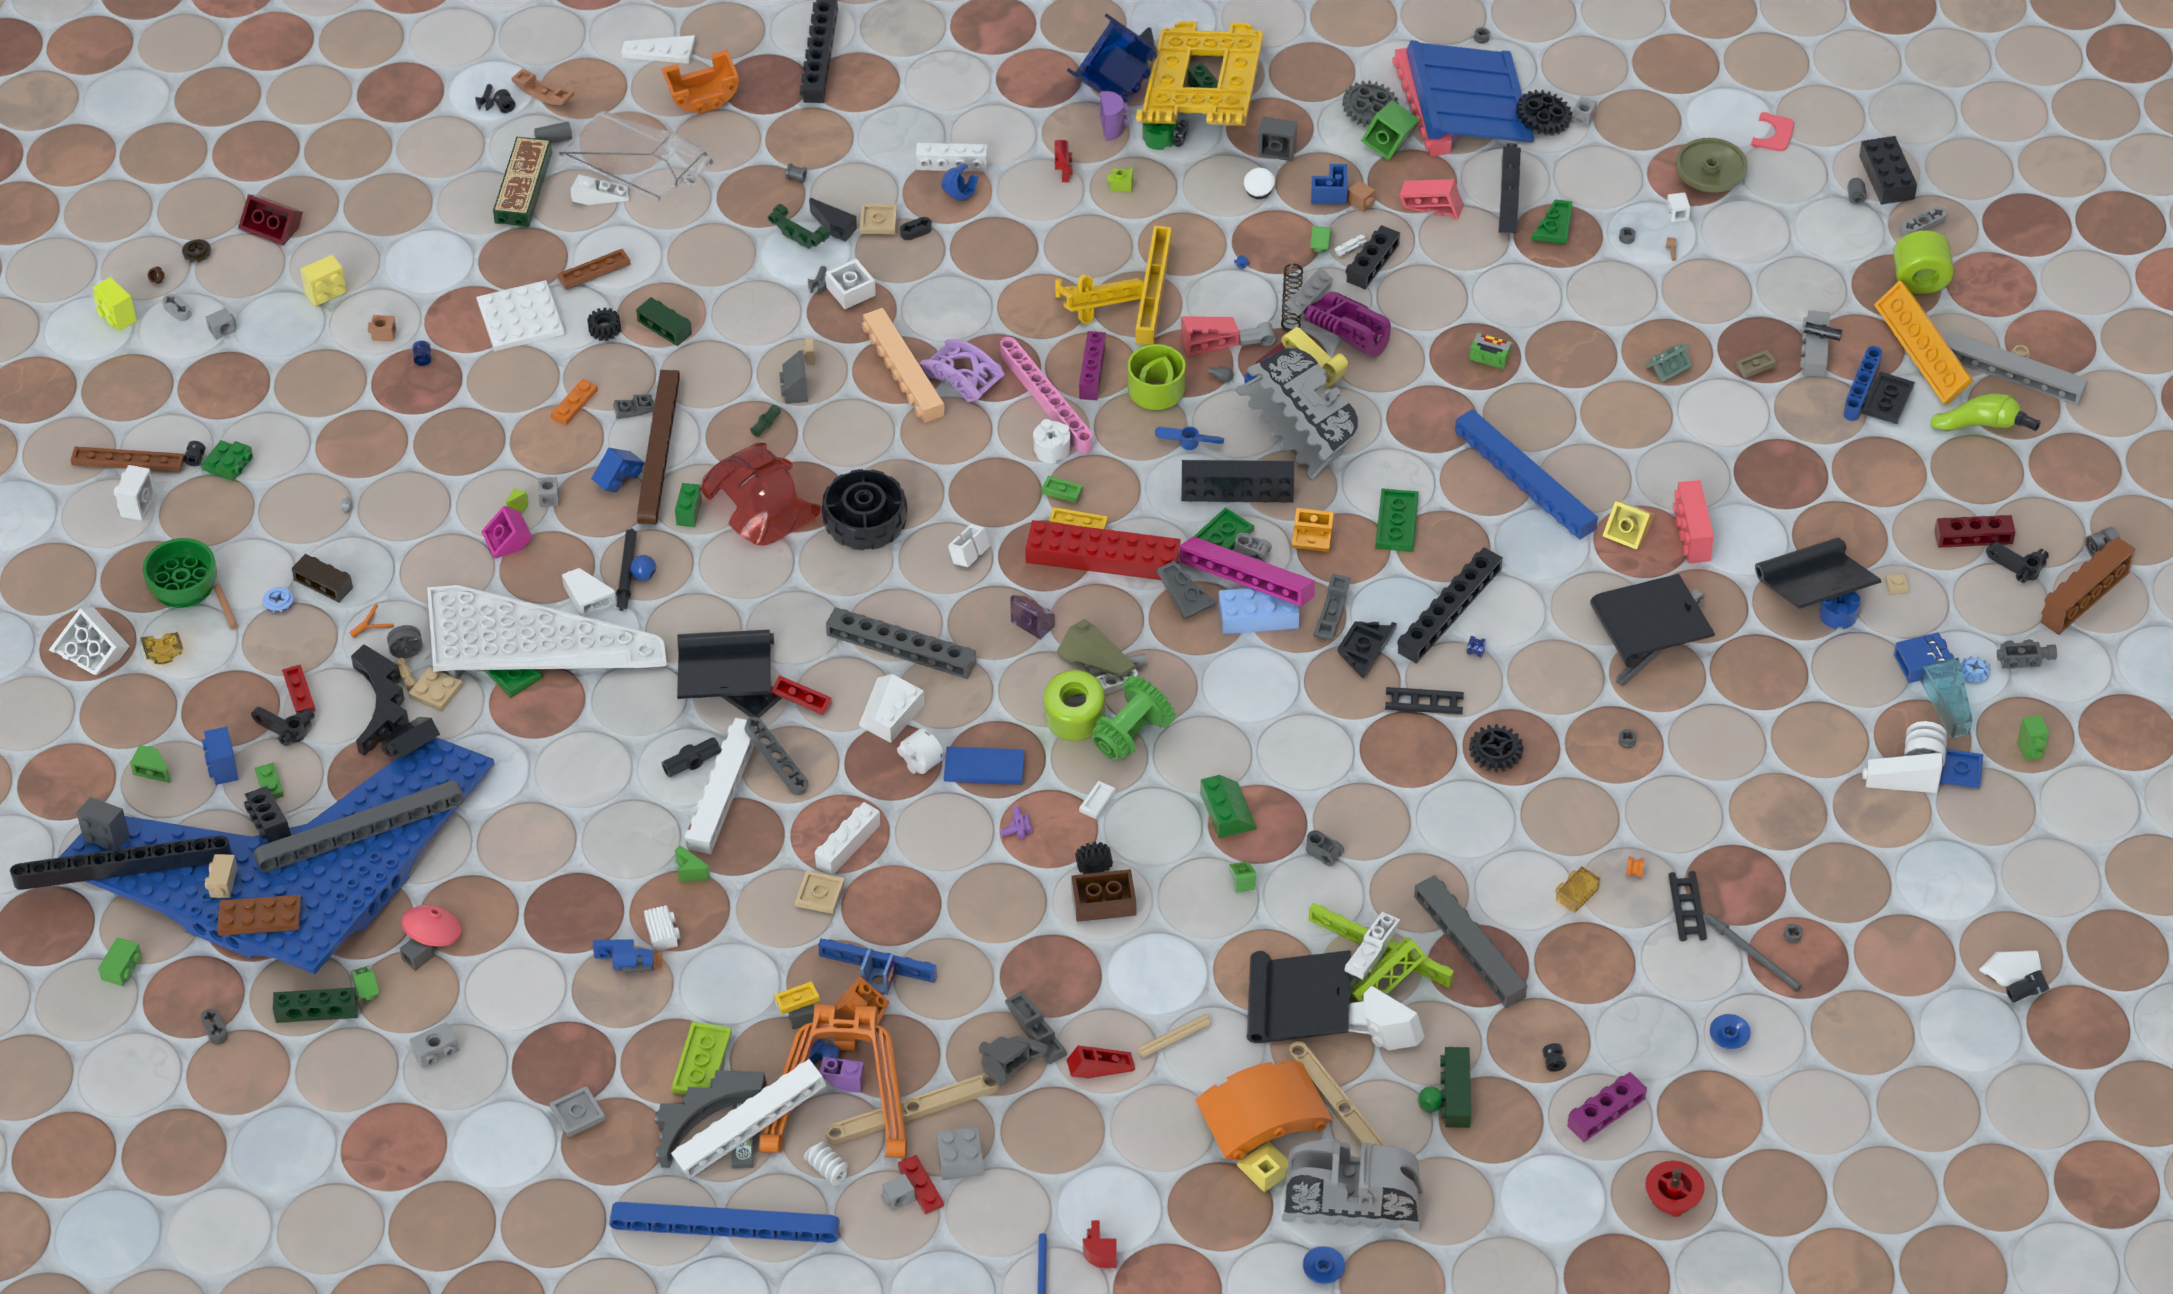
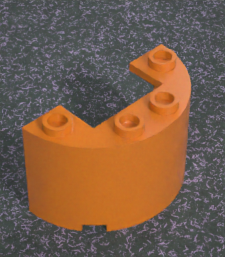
M728 50L711 54L713 67L685 75L680 74L678 64L661 68L671 96L678 107L688 112L704 113L721 108L723 104L732 98L738 88L739 76Z

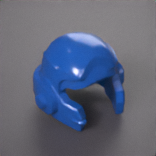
M965 163L946 171L941 182L943 191L957 201L969 199L975 193L978 181L977 175H971L965 184L964 177L961 175L968 167Z

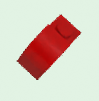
M1091 1220V1229H1087V1238H1083V1255L1085 1259L1096 1267L1116 1268L1117 1239L1100 1238V1220Z

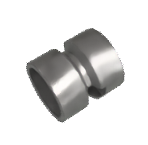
M2108 527L2087 536L2085 539L2087 551L2093 557L2097 551L2100 552L2108 541H2113L2116 537L2120 538L2119 533L2115 528Z

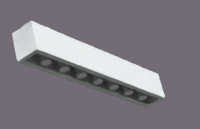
M735 718L733 725H729L728 737L723 740L722 752L716 757V767L710 772V782L704 787L703 799L699 800L697 814L693 815L691 829L687 830L685 835L688 850L710 855L713 851L755 745L744 730L747 721L745 719Z
M808 1059L798 1064L788 1074L782 1075L772 1085L763 1088L754 1097L748 1098L738 1108L729 1111L719 1121L713 1122L701 1133L695 1134L691 1140L679 1145L671 1154L689 1180L827 1085L820 1072Z

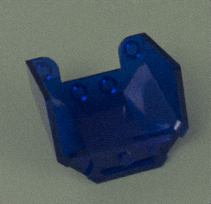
M1106 13L1105 17L1110 22L1077 71L1074 72L1070 68L1066 71L1098 94L1102 91L1114 92L1121 96L1123 102H1127L1134 93L1137 94L1142 86L1140 84L1143 80L1150 76L1159 50Z

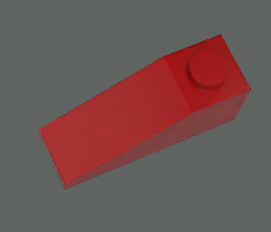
M1077 1045L1066 1059L1072 1077L1089 1079L1135 1070L1131 1052Z

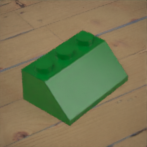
M1221 775L1201 779L1200 794L1218 838L1256 829L1255 822L1238 782Z

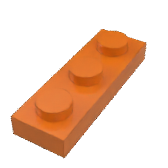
M581 379L551 413V419L567 425L598 391L597 385Z

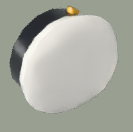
M1255 168L1246 174L1244 187L1251 198L1264 199L1273 191L1275 179L1269 170Z

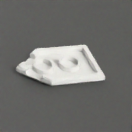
M2037 950L1996 952L1979 969L1983 974H1988L1994 978L2001 986H2008L2024 979V976L2032 972L2042 970Z

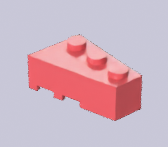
M1455 179L1404 181L1399 195L1405 209L1424 213L1426 211L1436 212L1438 216L1446 214L1453 216V219L1457 220L1463 208V202Z
M1181 316V342L1187 356L1239 345L1240 332L1233 317Z

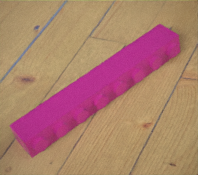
M1194 536L1179 546L1180 562L1299 606L1304 605L1315 597V580Z

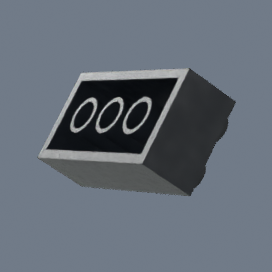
M1896 136L1861 141L1859 157L1880 204L1914 200L1917 182Z

